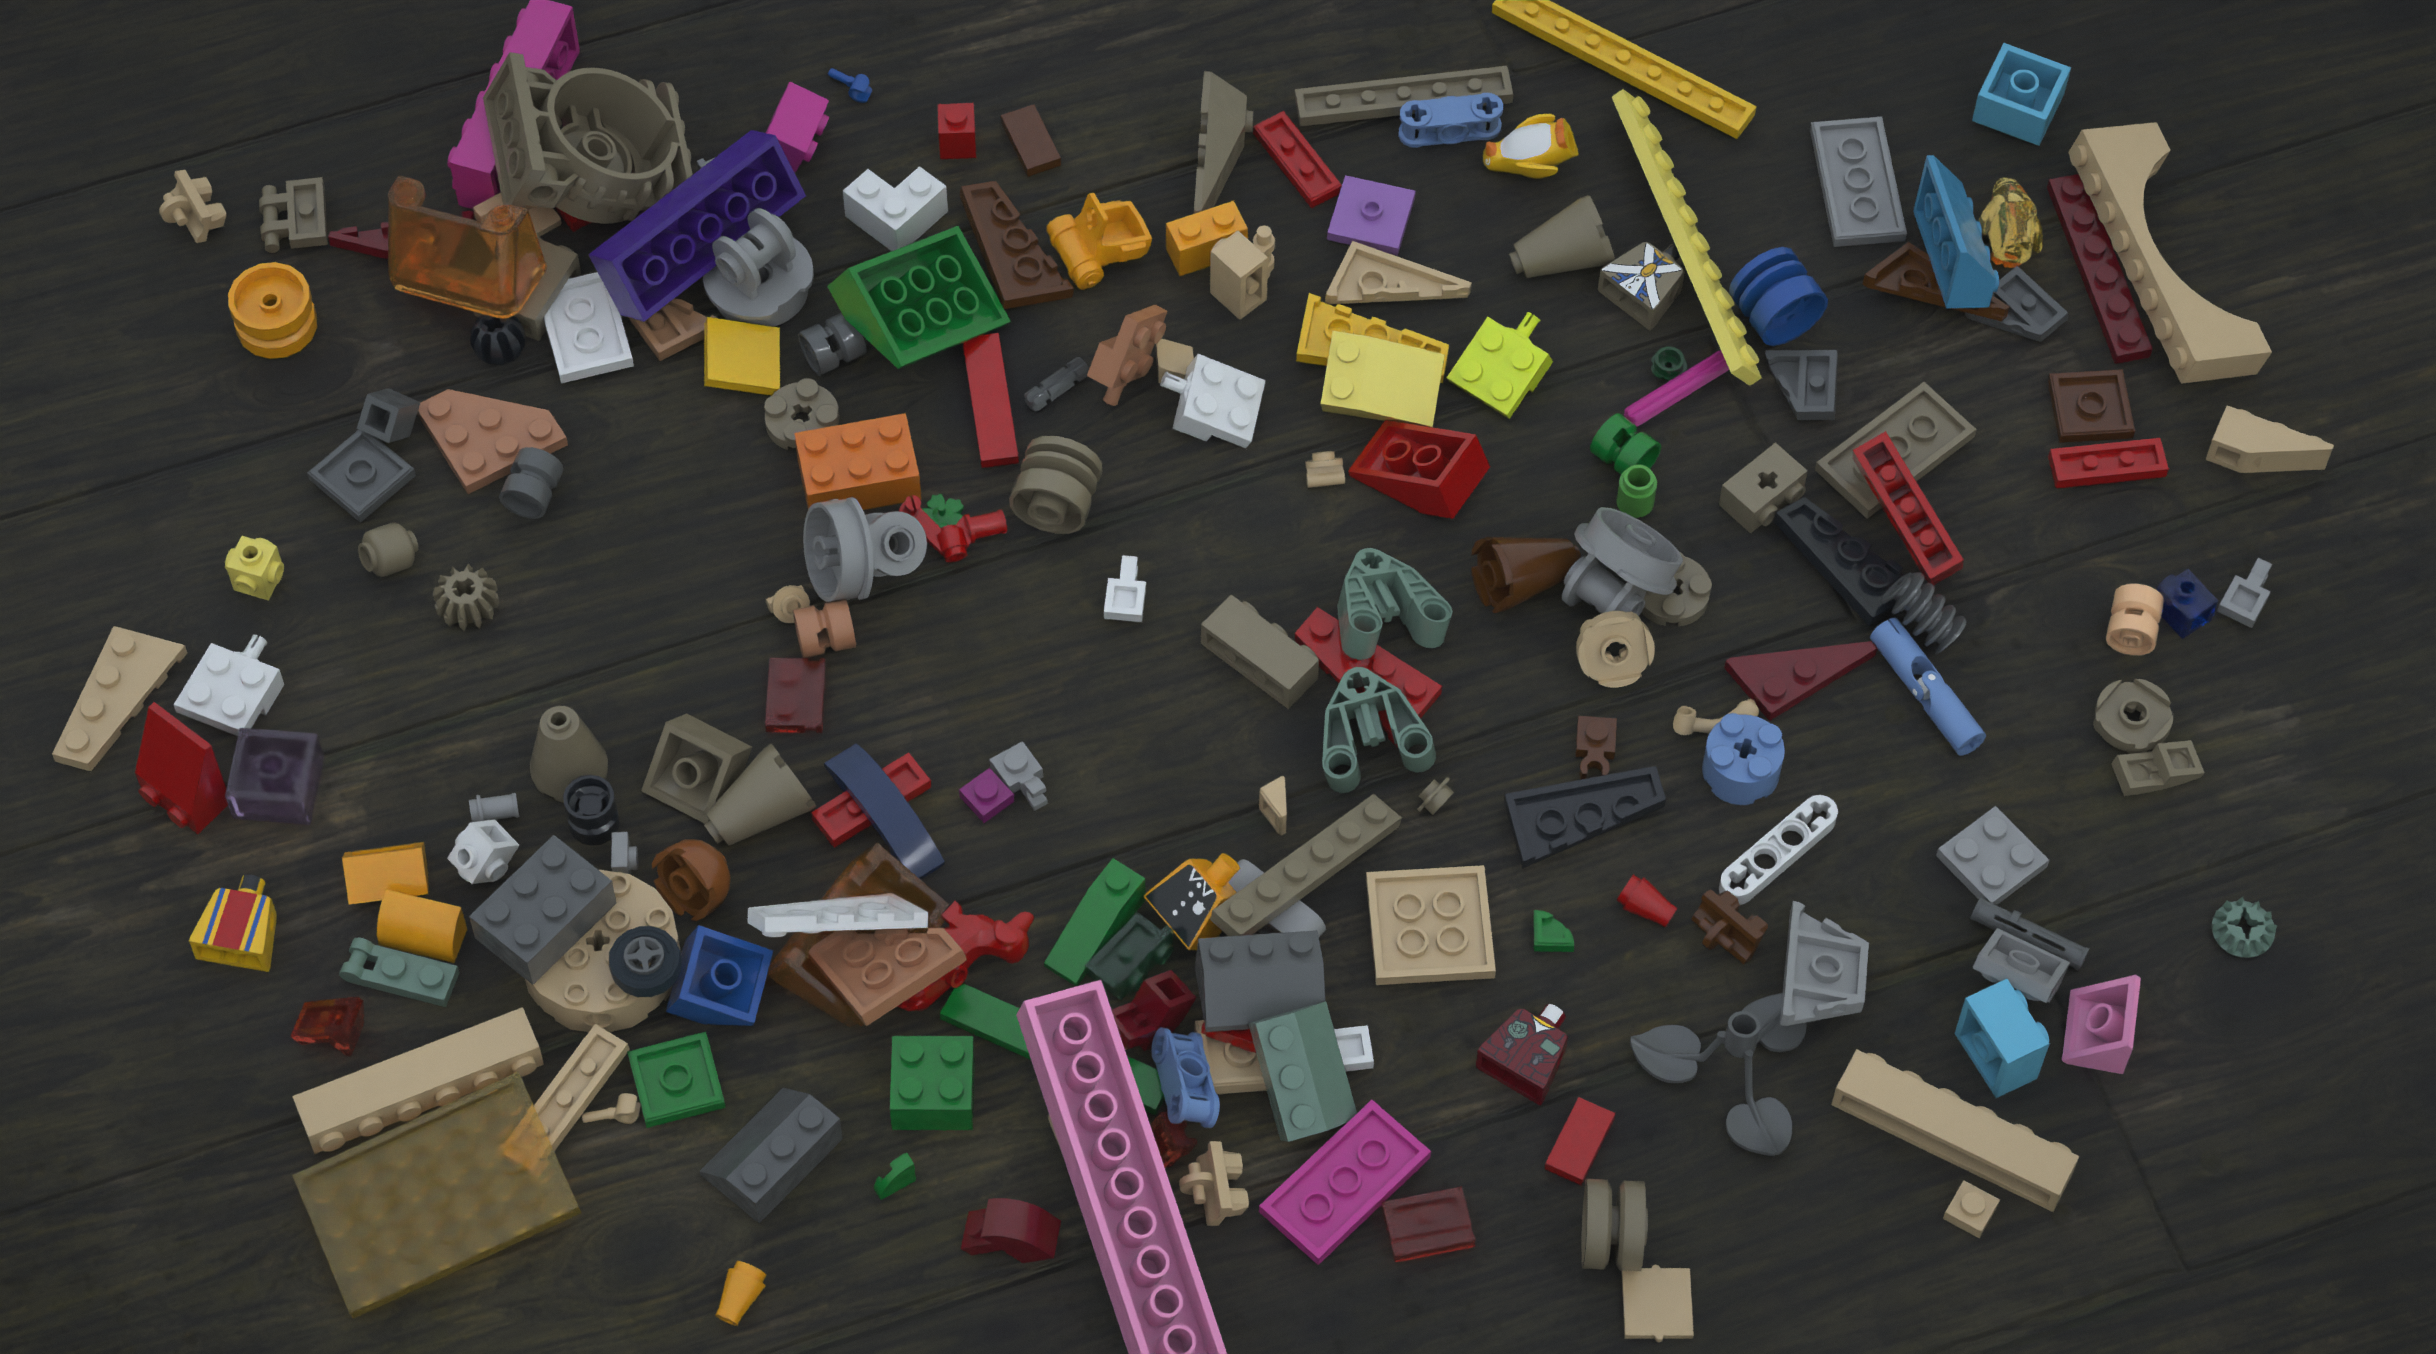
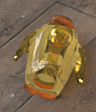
M2003 177L1996 181L1992 190L1991 202L1987 204L1978 221L1981 224L1982 234H1988L1992 247L1990 259L1996 265L2003 264L2004 267L2015 268L2030 259L2032 248L2035 252H2041L2043 248L2042 226L2036 215V206L2022 186L2015 179Z

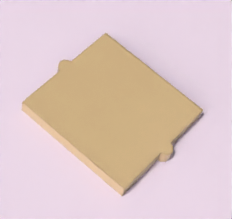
M1653 1265L1652 1268H1642L1641 1271H1621L1625 1339H1655L1656 1342H1662L1663 1339H1693L1690 1268H1660L1659 1265Z

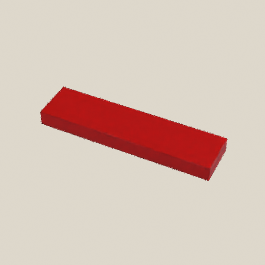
M999 333L981 335L962 343L981 468L1019 463Z

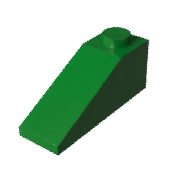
M1113 858L1089 887L1045 960L1044 967L1077 987L1145 902L1146 899L1143 897L1146 894L1145 878Z

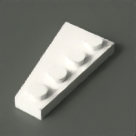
M893 893L749 907L748 924L762 931V935L768 937H782L786 935V932L819 933L822 931L928 928V912Z

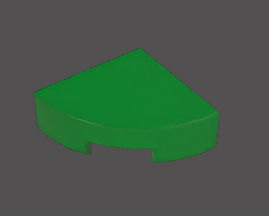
M1534 910V951L1574 952V939L1571 931L1560 921L1553 918V915L1549 912Z
M908 1153L902 1154L890 1163L893 1170L883 1179L880 1176L877 1177L874 1190L880 1200L916 1181L915 1166Z

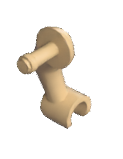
M1748 699L1747 701L1740 702L1728 714L1736 713L1738 715L1758 717L1759 709L1754 699ZM1681 706L1674 716L1673 728L1680 735H1690L1693 732L1709 734L1723 717L1711 720L1696 718L1695 709Z

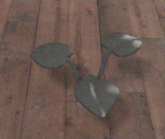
M1783 993L1758 999L1748 1004L1742 1011L1732 1014L1728 1020L1726 1032L1719 1031L1717 1038L1702 1053H1700L1701 1043L1697 1035L1690 1029L1680 1025H1663L1643 1034L1631 1036L1630 1045L1638 1063L1650 1075L1667 1083H1683L1695 1078L1698 1068L1697 1062L1706 1061L1722 1043L1732 1056L1737 1058L1744 1057L1745 1098L1747 1104L1736 1105L1729 1111L1726 1119L1727 1133L1736 1145L1754 1153L1775 1156L1782 1154L1787 1149L1792 1136L1791 1116L1787 1108L1776 1098L1766 1097L1756 1102L1754 1101L1752 1074L1753 1052L1759 1041L1770 1051L1784 1052L1798 1047L1806 1035V1022L1789 1026L1780 1025Z

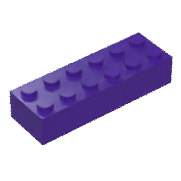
M751 130L588 255L620 315L645 322L717 266L712 248L715 240L721 236H726L734 241L738 240L750 230L748 215L752 211L761 208L770 214L780 217L806 197V194L776 135Z

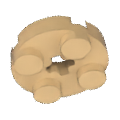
M1609 611L1593 619L1586 620L1582 624L1576 643V654L1581 669L1588 677L1590 676L1592 679L1597 680L1600 685L1605 687L1618 688L1630 685L1642 677L1641 672L1646 669L1648 663L1650 666L1654 659L1655 645L1648 627L1636 613ZM1613 642L1625 644V648L1619 650V656L1612 657L1611 652L1606 651V648Z

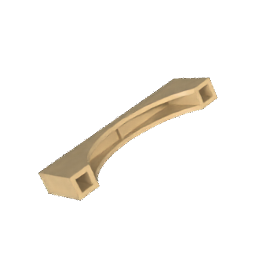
M2157 122L2081 130L2068 152L2071 163L2075 166L2084 184V189L2093 202L2098 218L2103 223L2112 241L2113 249L2117 252L2126 270V275L2139 296L2141 306L2146 311L2154 327L2156 337L2161 341L2169 358V363L2175 370L2181 384L2258 374L2272 353L2258 323L2228 313L2192 290L2169 267L2150 235L2143 206L2145 184L2149 178L2158 172L2171 151Z

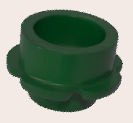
M1663 347L1651 359L1653 375L1668 382L1687 370V362L1684 359L1683 353L1675 347Z

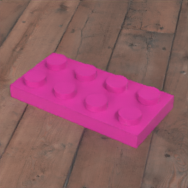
M1371 1100L1259 1205V1213L1319 1265L1430 1159L1431 1151L1376 1102Z

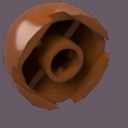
M684 839L656 854L652 862V869L657 867L659 875L654 880L659 894L676 914L682 916L684 911L694 916L691 920H700L715 911L723 903L730 889L731 877L725 857L716 848L702 840Z

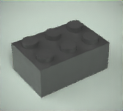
M553 835L485 900L469 918L475 939L533 985L617 902L612 880Z

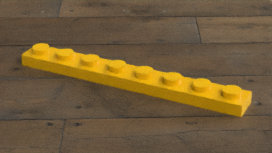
M1495 0L1492 4V13L1735 139H1738L1755 116L1757 106L1550 0Z

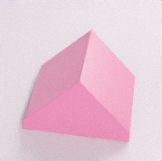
M2132 975L2070 990L2062 1055L2064 1063L2119 1074L2124 1073L2133 1050L2141 981L2139 976Z

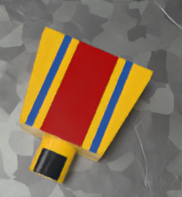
M246 874L242 876L238 891L225 888L215 890L189 939L196 959L269 972L277 915L272 899L262 895L265 887V881L262 878Z

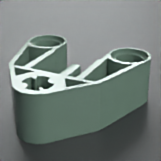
M1373 548L1362 549L1356 554L1344 579L1337 604L1342 650L1346 655L1357 660L1371 658L1375 653L1383 624L1382 619L1384 622H1390L1393 616L1400 617L1403 625H1406L1410 635L1417 644L1426 648L1439 647L1445 640L1453 613L1452 607L1414 568L1380 550Z
M1354 667L1343 675L1325 710L1322 765L1329 787L1339 793H1348L1354 790L1361 780V772L1356 757L1357 750L1348 721L1350 719L1356 718L1363 746L1371 745L1375 747L1379 745V742L1386 740L1378 713L1379 711L1386 710L1394 742L1397 744L1401 760L1408 770L1416 773L1424 772L1432 767L1436 759L1433 738L1402 691L1363 667ZM1363 687L1365 692L1357 694L1355 689ZM1421 744L1426 746V749L1419 754L1408 752L1409 748L1413 745ZM1339 765L1351 767L1343 775L1333 773V770Z

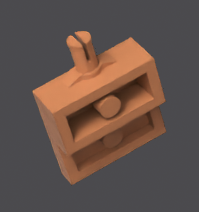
M1153 305L1125 315L1118 336L1099 343L1087 376L1108 387L1103 397V401L1107 404L1118 405L1124 386H1127V383L1144 377L1150 370L1153 363V357L1150 355L1154 345L1161 340L1166 330V324L1163 322L1168 312L1167 310Z

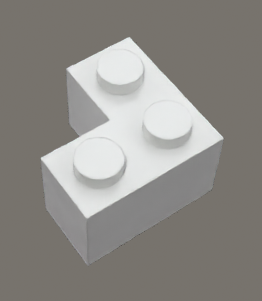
M920 166L896 188H893L867 169L843 190L845 217L891 251L914 243L948 212L946 185Z

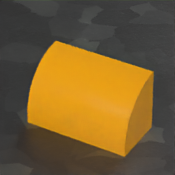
M424 842L345 852L342 857L349 905L381 901L385 889L412 896L426 895L429 892Z
M385 889L377 922V940L379 945L455 963L467 931L462 908Z

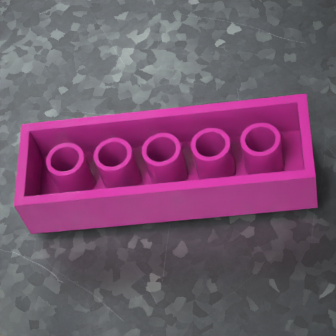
M530 0L526 9L522 8L517 18V27L513 35H509L506 38L503 55L499 63H495L491 68L489 84L485 91H480L475 105L476 110L472 118H468L462 128V138L458 146L451 149L448 156L447 164L451 168L453 177L452 188L456 191L459 206L473 209L474 206L501 192L483 101L486 91L509 52L523 54L526 67L544 69L556 80L570 72L580 52L572 6L550 0Z

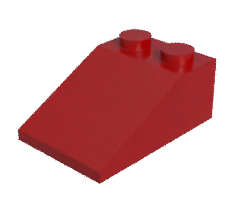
M1385 420L1350 467L1348 473L1350 477L1422 514L1453 519L1489 470L1490 465L1476 434Z
M153 702L148 707L135 770L141 787L138 792L151 806L156 807L159 804L167 810L168 817L180 828L188 826L199 834L231 803L211 744Z

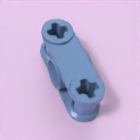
M1492 93L1408 101L1400 109L1402 124L1399 127L1398 137L1404 145L1412 148L1438 144H1457L1475 140H1491L1501 132L1502 122L1499 117L1503 113V102L1497 95ZM1484 103H1486V111L1483 110ZM1413 110H1415V118H1412ZM1487 122L1490 123L1488 131L1486 130ZM1416 129L1419 131L1417 138H1415Z
M1159 1028L1153 1037L1151 1052L1152 1058L1156 1063L1161 1090L1166 1101L1169 1121L1173 1124H1180L1182 1121L1200 1123L1204 1128H1212L1218 1119L1220 1102L1213 1085L1201 1034L1191 1032L1188 1035L1171 1033L1168 1028Z

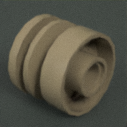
M1041 436L1033 439L1027 446L1025 458L1021 463V473L1015 480L1009 498L1010 508L1022 521L1039 530L1055 534H1070L1079 531L1085 525L1092 504L1091 497L1097 490V482L1100 480L1103 472L1101 460L1087 446L1072 439L1060 436Z

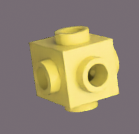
M241 536L236 548H231L227 554L225 569L228 571L234 591L269 601L276 585L283 576L284 563L281 561L277 546L263 538L252 539Z

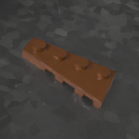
M996 181L961 186V201L1003 308L1008 309L1072 298L1074 287L1068 279L1064 280L1058 273V265L1050 255L1046 256L1037 244L1038 238L1031 229L1027 230L1019 219L1020 213Z

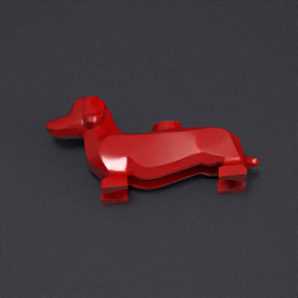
M954 901L941 917L949 924V927L944 929L962 948L967 961L897 1007L907 1011H923L927 1009L951 986L953 988L959 987L967 977V968L982 955H994L1004 959L1007 963L1019 962L1029 948L1030 942L1027 932L1034 921V916L1029 912H1021L1005 924L1001 920L994 921L982 914L963 915L962 907Z

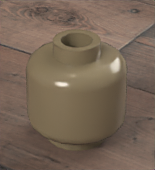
M396 522L365 532L362 543L358 546L359 558L364 568L369 572L373 571L374 574L380 577L410 568L415 560V552L418 551V542L414 533L410 530L407 531Z

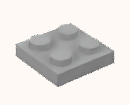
M1996 806L1939 847L1936 854L1939 860L1978 899L1982 897L1984 900L1998 905L2046 869L2049 863V859Z

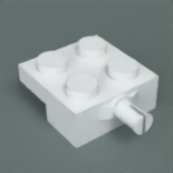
M1197 354L1188 365L1184 379L1168 372L1164 373L1160 386L1180 393L1173 429L1203 441H1207L1213 435L1244 448H1247L1252 442L1266 380Z
M252 635L250 642L243 652H233L211 643L175 701L174 707L176 712L245 739L259 714L266 715L284 686L280 669L258 660L259 655L267 645V641L261 636L258 638V635Z

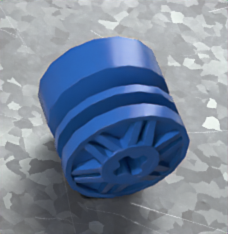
M1787 247L1774 248L1755 257L1736 274L1729 288V294L1733 301L1740 308L1744 316L1750 317L1749 322L1763 342L1771 346L1785 344L1808 331L1821 318L1828 304V298L1813 277L1807 276V270L1804 265L1799 262L1792 249Z

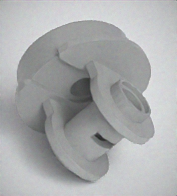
M757 208L748 215L750 230L738 240L734 241L726 236H721L713 242L712 248L717 266L703 276V284L707 296L727 320L774 327L790 320L802 309L808 296V290L812 286L814 270L812 259L807 249L798 240L793 238L785 222L778 216L770 214L764 209Z
M850 497L842 500L837 498L826 502L814 503L809 508L805 518L803 543L806 566L816 593L826 602L843 599L850 600L857 597L859 600L866 599L871 591L873 577L909 574L921 564L926 554L927 538L925 531L916 518L905 512L895 511L865 515L858 500Z
M1601 507L1596 511L1589 523L1578 525L1574 535L1579 545L1588 552V555L1578 559L1565 576L1562 601L1567 605L1574 606L1584 600L1589 605H1594L1595 610L1601 614L1609 611L1633 612L1639 616L1645 606L1644 597L1646 591L1668 595L1676 588L1677 583L1674 575L1681 566L1683 558L1669 540L1647 524L1624 512ZM1608 567L1614 572H1616L1621 578L1627 581V583L1624 584L1613 574L1607 571L1606 568Z

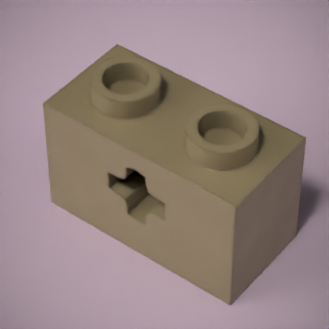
M1775 442L1722 485L1719 506L1749 533H1752L1761 525H1769L1773 521L1776 512L1788 503L1792 504L1801 499L1806 491L1805 482L1808 471Z

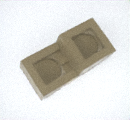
M2191 740L2158 743L2151 752L2117 755L2111 763L2124 796L2167 789L2201 778L2204 775V770Z

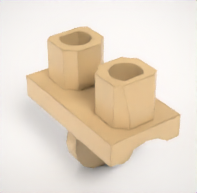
M186 170L175 171L176 187L170 193L163 196L165 202L161 205L159 214L165 222H177L179 226L186 224L196 243L205 242L209 230L224 226L226 211L221 203L205 205L204 202L211 201L212 196L211 185L206 177L190 179Z
M1210 1141L1208 1143V1151L1198 1156L1197 1162L1188 1165L1189 1174L1180 1179L1179 1186L1182 1193L1193 1195L1195 1204H1204L1207 1226H1219L1225 1217L1242 1215L1249 1207V1199L1245 1188H1229L1228 1180H1237L1242 1174L1241 1154L1223 1151L1221 1141Z

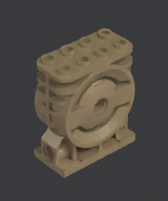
M509 52L483 97L506 215L519 216L525 205L545 208L557 207L573 217L594 223L609 224L625 220L633 221L637 215H641L693 175L690 164L691 152L687 148L684 136L685 124L681 120L678 108L679 96L671 83L661 82L655 90L651 80L642 79L637 82L624 74L603 68L576 69L556 80L544 69L526 67L523 54Z

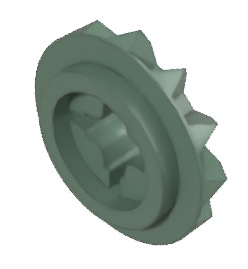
M2243 897L2234 902L2227 900L2221 908L2216 910L2212 920V933L2216 942L2226 952L2238 957L2249 958L2263 954L2271 947L2275 938L2277 925L2273 923L2271 911L2266 912L2261 908L2259 901L2251 903L2245 901ZM2241 916L2246 919L2249 926H2254L2251 927L2247 939L2242 927L2236 926L2239 924Z

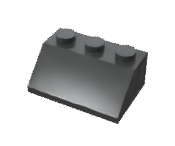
M1317 930L1198 938L1195 972L1206 1032L1249 1029L1248 1023L1325 1001L1324 963Z
M782 1088L699 1171L700 1175L755 1221L760 1223L843 1139L840 1118L811 1094Z

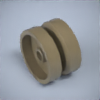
M1586 1179L1581 1231L1582 1269H1605L1609 1262L1612 1244L1615 1250V1264L1619 1270L1641 1271L1648 1232L1645 1182L1622 1181L1618 1187L1616 1206H1612V1188L1608 1180Z

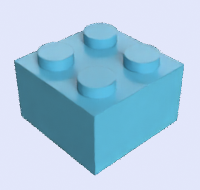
M2003 43L1978 94L1972 121L2040 146L2065 94L2071 67Z
M2005 979L1965 998L1954 1034L1995 1098L2036 1080L2050 1044L2049 1036L2045 1027L2040 1022H2035L2029 1013L2028 1004L2022 992L2018 989L2014 990L2009 980Z

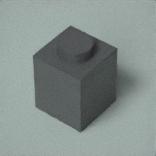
M390 388L369 393L366 396L357 429L387 443L410 437L421 402Z

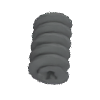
M1909 572L1899 578L1886 591L1881 602L1884 604L1894 599L1896 603L1891 613L1894 615L1905 610L1907 613L1902 620V624L1907 625L1916 621L1917 625L1912 634L1917 636L1926 632L1928 635L1923 645L1927 647L1936 642L1938 647L1934 653L1938 654L1954 642L1962 633L1967 623L1966 618L1961 615L1954 617L1956 608L1953 605L1944 606L1945 597L1942 594L1933 595L1935 591L1933 584L1926 583L1922 585L1924 581L1922 573L1911 574Z

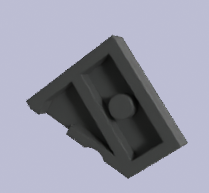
M2018 266L1999 280L1998 291L1993 292L1994 297L2010 306L2007 318L2003 321H1998L1965 312V316L1970 320L2039 342L2043 341L2068 320V312Z
M1766 350V363L1797 420H1835L1838 371L1837 350Z

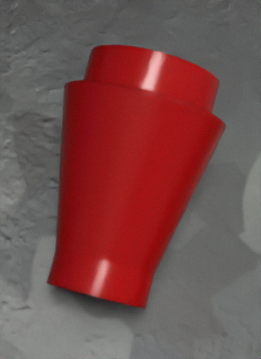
M1634 874L1616 900L1624 905L1623 910L1656 922L1663 927L1667 926L1678 909L1645 877L1641 880Z

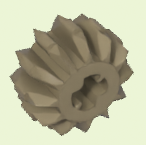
M467 564L465 570L459 572L452 566L450 577L440 575L438 580L439 586L435 587L433 591L434 601H436L435 609L439 617H444L445 623L449 627L459 623V627L465 631L469 623H474L480 629L482 624L481 618L493 619V608L498 607L499 597L496 593L498 589L495 580L488 578L487 572L483 568L473 572V568Z

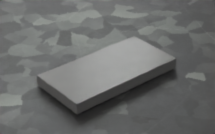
M1870 117L1811 122L1810 134L1833 247L1905 241L1907 231L1883 118Z

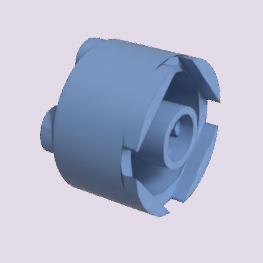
M1736 713L1726 714L1711 730L1706 743L1702 774L1712 787L1711 791L1719 799L1735 805L1753 804L1755 800L1772 794L1779 782L1785 753L1781 730L1776 725L1770 724L1757 716L1738 715Z

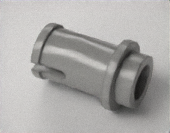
M516 793L481 798L480 795H476L477 799L469 800L472 822L519 817Z

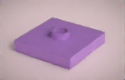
M1345 175L1327 232V240L1351 245L1352 241L1398 256L1414 204L1416 191Z

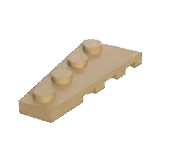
M113 626L52 753L55 762L92 771L120 737V730L131 716L135 718L144 707L143 702L154 688L159 689L168 678L167 672L176 661L180 663L188 652L185 645Z

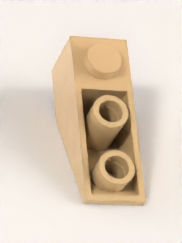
M2227 405L2212 439L2206 460L2240 473L2325 470L2334 445L2323 441L2317 436L2300 433L2288 428L2284 424L2271 422L2252 415L2246 410L2236 409Z

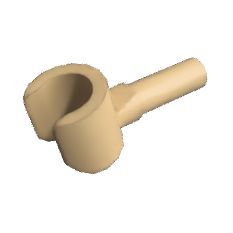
M620 1094L616 1107L585 1112L582 1114L583 1123L604 1119H616L621 1123L632 1124L638 1119L641 1104L637 1102V1096L634 1094Z

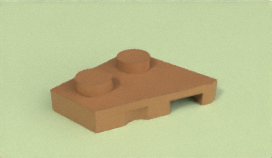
M674 298L645 322L633 318L629 319L658 360L662 361L703 340L704 323L707 317L694 311L692 304L682 299Z

